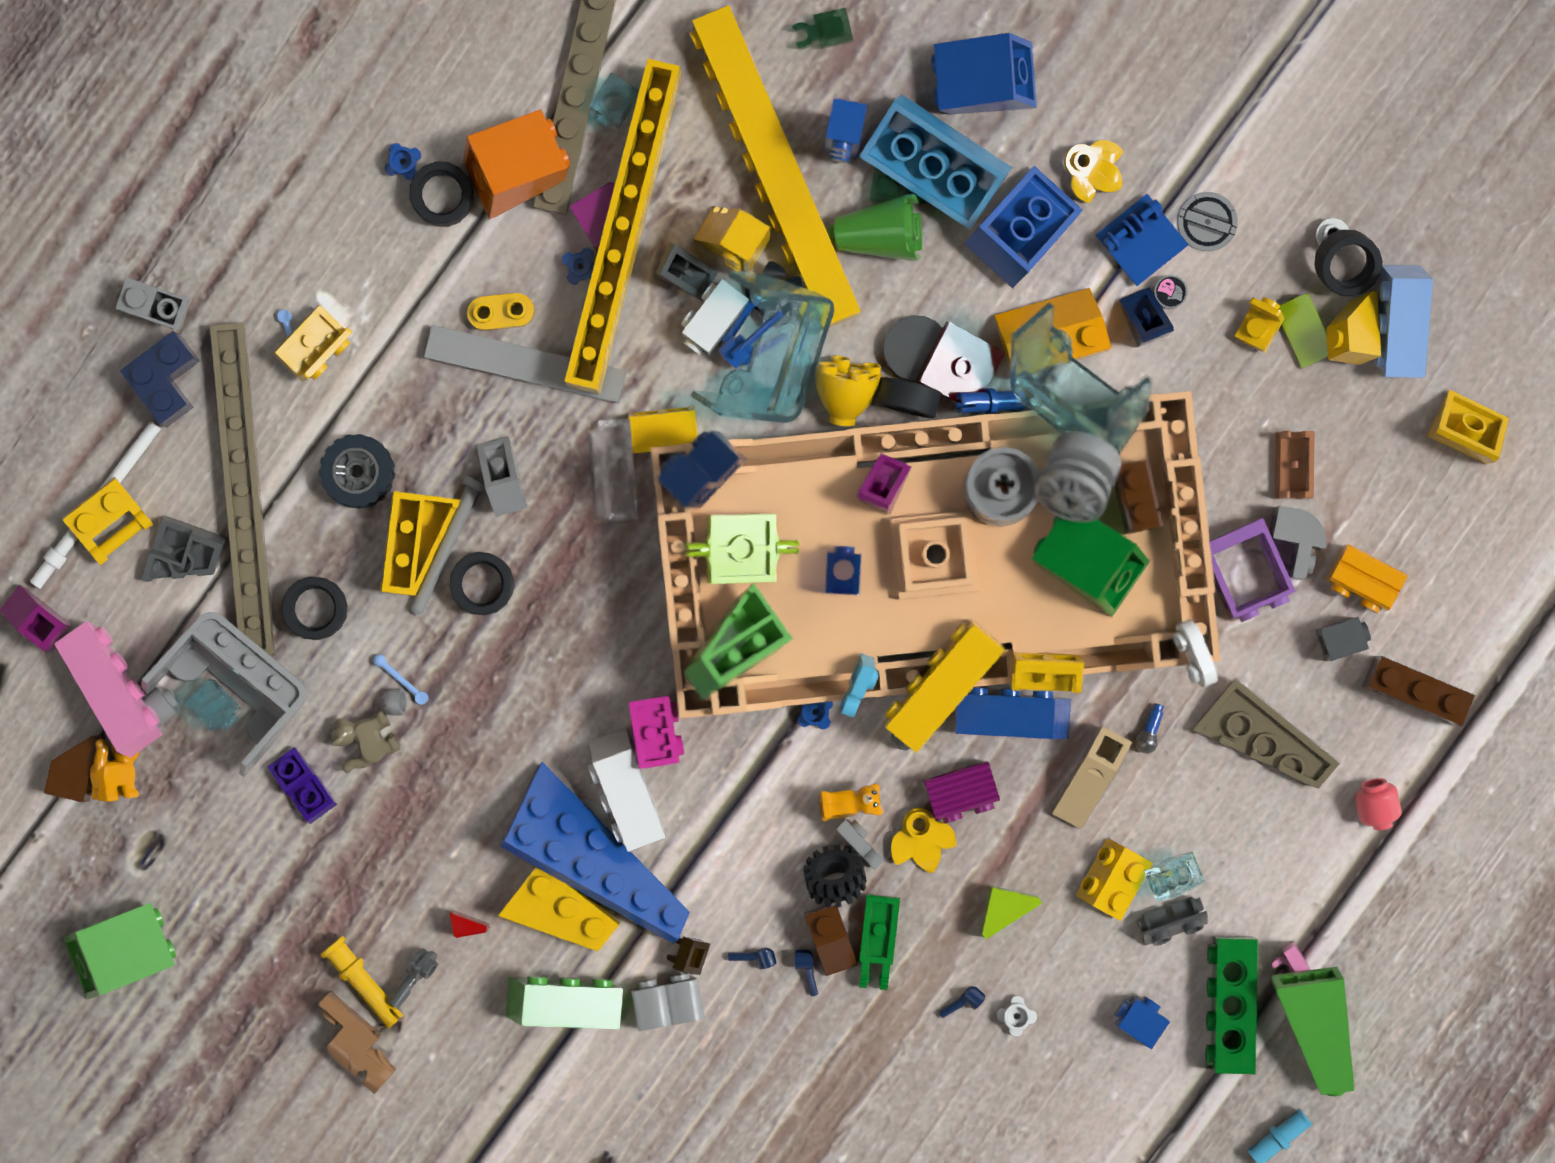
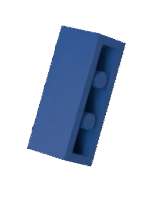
M838 98L833 99L824 154H829L830 160L840 163H849L850 159L857 160L867 104Z

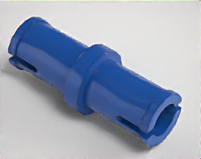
M986 388L984 392H958L956 399H961V401H955L956 410L959 414L973 412L996 414L997 411H1022L1025 408L1024 404H1019V402H1025V394L1021 389L996 391L994 388Z

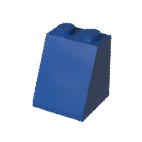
M1003 33L934 44L935 54L932 55L931 64L936 74L937 87L934 89V100L939 107V111L952 115L1037 108L1031 41L1011 33Z

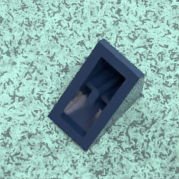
M1150 287L1119 299L1137 347L1168 336L1174 331L1171 321Z

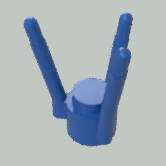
M759 293L753 295L730 331L721 339L725 344L719 349V352L735 369L743 363L747 366L754 358L787 338V334L782 333L753 350L754 347L751 345L783 316L781 311L776 312L747 339L742 334L735 337L760 298Z

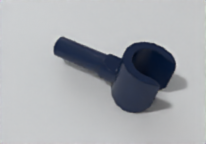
M763 948L750 953H728V961L757 960L759 970L773 967L777 963L774 951L770 948Z
M796 950L795 969H805L810 996L818 995V990L814 978L813 953L809 950Z
M970 986L957 1001L940 1010L939 1014L942 1018H945L962 1008L966 1003L975 1010L985 1000V994L977 987Z

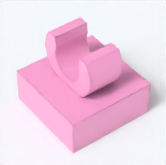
M1294 941L1282 948L1285 956H1278L1271 962L1273 968L1278 967L1280 964H1286L1289 967L1288 973L1311 970Z

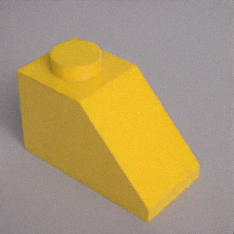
M1371 291L1350 300L1326 327L1328 360L1361 365L1381 356L1377 292Z

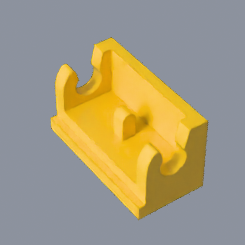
M695 406L629 413L628 416L632 454L651 452V448L692 443L698 436Z
M1013 652L1010 688L1013 691L1045 690L1081 693L1084 661L1081 655Z

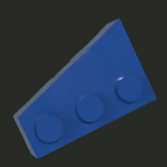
M973 687L956 708L955 734L1069 739L1071 699L1053 698V692L1033 691V697L1020 696L1021 690L1013 691L1011 689H1000V695H988V688Z

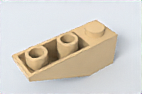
M1099 725L1052 814L1082 829L1116 774L1132 742Z

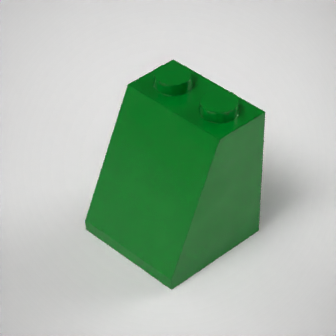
M1055 516L1053 528L1048 535L1042 537L1037 542L1033 551L1034 555L1031 558L1045 572L1111 617L1114 616L1150 563V560L1136 543L1096 519L1090 522H1074Z

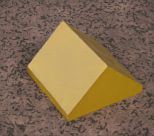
M1449 389L1426 436L1487 465L1497 462L1500 458L1509 417Z

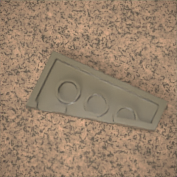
M1237 678L1232 680L1192 728L1193 731L1215 739L1227 747L1234 748L1317 789L1320 788L1340 764L1338 760Z

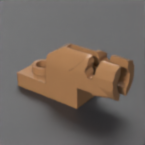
M331 991L318 1005L324 1009L321 1014L333 1025L340 1023L343 1028L328 1044L327 1049L331 1057L352 1076H356L360 1071L366 1070V1078L362 1084L375 1094L396 1070L379 1048L376 1050L372 1048L382 1034Z

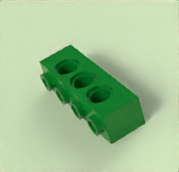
M1213 936V944H1208L1207 962L1208 964H1213L1212 977H1207L1206 984L1207 997L1212 998V1011L1206 1012V1030L1211 1031V1044H1206L1205 1049L1206 1065H1211V1070L1215 1074H1256L1258 939L1252 936ZM1236 962L1240 968L1238 976L1232 980L1225 979L1223 974L1224 967L1228 963ZM1229 996H1236L1239 1000L1238 1009L1233 1013H1225L1223 1010V1002ZM1228 1030H1236L1238 1032L1237 1043L1231 1047L1224 1046L1222 1043L1224 1033Z

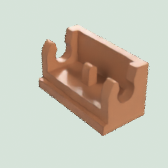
M1282 431L1275 433V499L1309 500L1314 498L1315 431Z

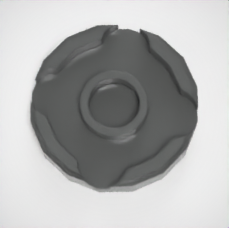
M911 315L900 319L889 329L884 340V356L888 367L896 376L909 382H917L916 380L942 330L937 321L926 316Z

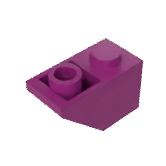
M21 584L18 585L0 608V613L11 625L43 651L53 652L56 648L54 643L63 638L73 626V624Z

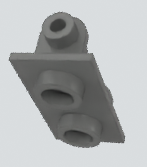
M1191 896L1170 904L1174 916L1169 918L1164 907L1141 914L1142 918L1136 919L1140 932L1147 930V932L1143 933L1145 946L1152 943L1154 946H1159L1169 942L1174 935L1183 932L1186 935H1190L1204 928L1203 925L1208 924L1207 911L1199 913V911L1204 910L1200 897L1193 899Z

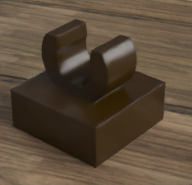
M683 936V938H679L675 942L680 946L677 956L667 954L666 958L674 963L673 969L683 973L700 975L711 943Z

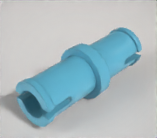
M1298 1108L1294 1114L1278 1127L1273 1125L1269 1129L1270 1133L1247 1151L1257 1163H1266L1283 1148L1285 1150L1291 1147L1290 1143L1309 1127H1312L1313 1124L1302 1110Z

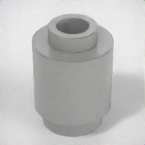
M159 686L142 698L146 707L150 706L160 719V723L157 724L158 727L179 713L177 706L180 705V701L170 688L164 690Z

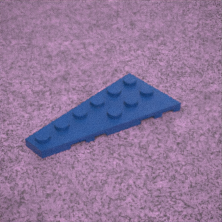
M542 761L536 768L500 847L674 944L681 935L690 914L689 910L631 851H627L626 846L622 842H617L615 835Z

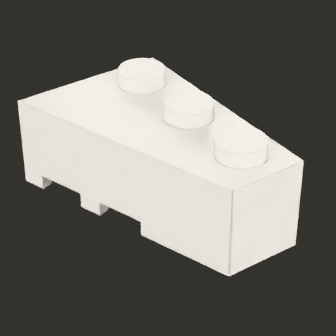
M623 728L589 741L593 764L588 765L594 784L600 782L604 793L600 794V799L606 814L612 812L616 823L611 824L615 838L618 843L624 841L629 852L666 837L649 787H647L641 769H638L637 757L631 746L628 730Z

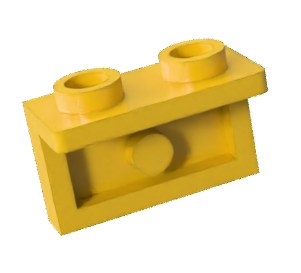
M318 305L273 354L300 381L308 380L310 377L315 380L328 367L324 362L332 354L338 356L350 344L347 338L352 334V331L348 327L344 328L321 305Z
M1107 838L1099 849L1087 875L1081 881L1076 896L1121 921L1153 862Z

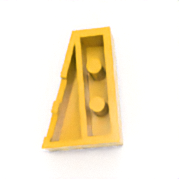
M392 492L380 592L416 595L461 501L460 499Z
M537 867L498 915L499 917L597 952L621 923L589 896Z

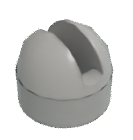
M404 689L386 691L382 695L381 700L386 699L387 705L381 706L382 710L388 715H405L407 698Z

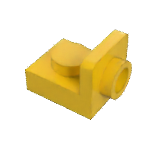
M1252 297L1249 302L1251 308L1235 334V338L1266 353L1285 318L1282 311L1279 310L1280 305L1273 300L1262 297L1260 301Z

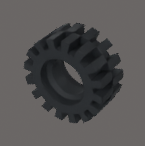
M834 845V850H829L828 846L822 847L823 853H820L818 850L813 852L814 859L811 857L807 858V865H804L803 872L807 891L810 898L815 899V903L820 905L824 901L825 907H831V904L835 903L837 908L842 907V901H846L848 905L853 903L852 896L857 899L862 896L861 891L866 889L865 883H867L863 860L861 856L859 857V853L856 850L851 852L849 846H845L841 850L840 845ZM833 873H845V875L837 879H824Z

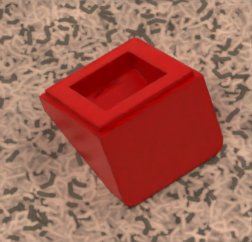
M455 910L450 912L453 935L456 938L486 933L490 928L489 923Z

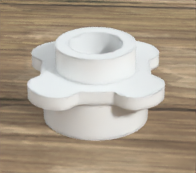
M1014 996L1006 1008L998 1010L997 1019L1009 1027L1011 1035L1020 1036L1023 1033V1029L1027 1028L1029 1024L1036 1022L1037 1014L1034 1010L1027 1008L1021 996ZM1015 1013L1020 1014L1019 1019L1014 1018Z

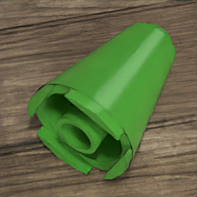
M906 194L836 217L835 223L830 224L829 227L831 243L836 244L839 251L907 261L920 260L921 256L916 251L922 250L923 247L922 220L920 213L914 214L912 206L919 204L916 195Z

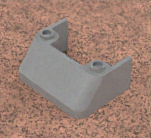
M207 612L197 618L142 679L141 689L144 695L147 696L168 672L181 681L191 682L198 679L208 669L257 710L250 719L247 728L248 735L256 746L241 762L239 774L245 777L278 740L302 707L306 697V689L299 679L222 615L215 612Z

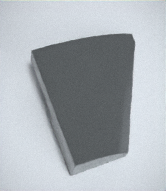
M164 516L161 520L153 549L149 552L141 580L150 582L157 578L172 577V579H178L194 574L197 576L213 575L223 554L228 537Z

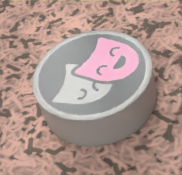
M1167 275L1155 284L1153 294L1162 308L1170 310L1178 308L1184 303L1188 290L1185 282L1180 277Z

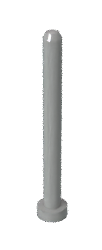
M465 476L462 482L467 486L461 496V501L411 605V612L417 615L423 613L478 491L484 493V483L469 476Z

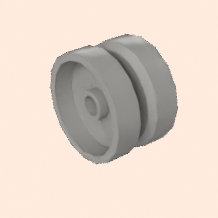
M1001 447L988 450L976 459L966 475L963 492L967 507L972 510L974 517L987 525L1004 527L1018 523L1028 516L1038 501L1035 492L1037 481L1040 478L1039 469L1029 456L1018 449ZM1004 483L1008 488L1006 494H1002L1001 489L995 487V485Z

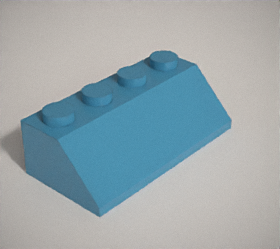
M902 94L893 101L859 156L969 230L975 225L1012 169L1010 165Z

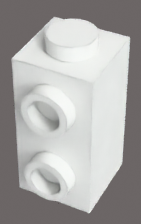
M723 279L718 285L714 282L711 283L701 297L705 301L698 312L692 309L681 323L685 327L682 331V335L686 338L684 344L698 355L702 351L708 355L711 354L749 302L747 297Z

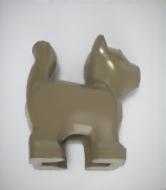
M383 710L374 717L364 718L357 722H351L345 718L335 721L331 732L333 740L331 745L343 747L356 741L360 752V757L351 758L344 762L342 770L345 773H349L355 768L361 769L381 761L386 755L400 750V744L395 733L389 735L387 740L381 736L380 731L391 725Z

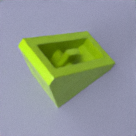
M990 885L980 930L981 934L985 939L990 938L1041 905V900L1036 895Z

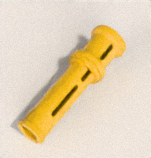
M342 935L320 953V956L329 960L339 972L338 978L344 982L348 980L384 1023L387 1029L390 1028L404 1014L388 1003L389 997L363 968L365 964L362 957L357 958L345 944L346 938Z

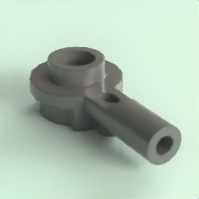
M421 949L415 954L401 979L403 982L388 1000V1003L399 1009L411 994V989L417 981L422 978L428 979L435 972L438 963L436 962L437 954L434 951L428 952L425 949Z

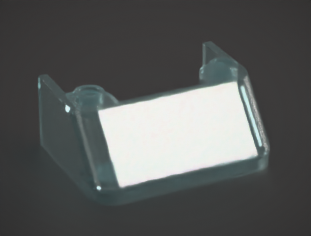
M730 270L728 277L751 290V302L756 307L766 310L761 325L778 311H781L783 316L756 340L747 370L736 369L729 372L724 377L718 393L693 390L691 397L721 417L783 423L792 422L803 410L832 321L834 304L829 298L820 293L769 275Z
M1047 303L1011 336V389L1024 405L1062 434L1069 431H1082L1096 435L1111 444L1120 455L1149 411L1152 379L1146 376L1134 387L1127 385L1120 392L1115 390L1072 357V340L1065 331L1058 330L1053 326L1054 306L1051 303Z

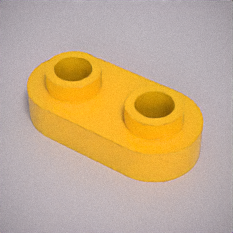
M522 293L478 297L470 303L467 311L470 323L481 331L524 327L532 321L535 314L532 301ZM514 304H521L523 306V312L520 315H513L511 313V308ZM482 307H487L490 310V315L486 319H481L478 316V311Z

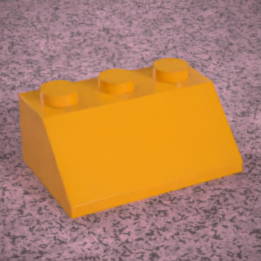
M1090 288L994 315L1012 379L1103 354L1112 349L1103 316Z

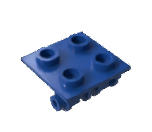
M1148 194L1144 195L1095 235L1136 286L1140 285L1189 245L1164 215L1162 205L1156 199L1152 200Z

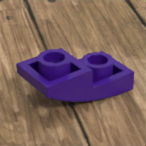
M292 748L268 766L283 791L290 796L306 822L312 824L337 805L325 785L297 748Z

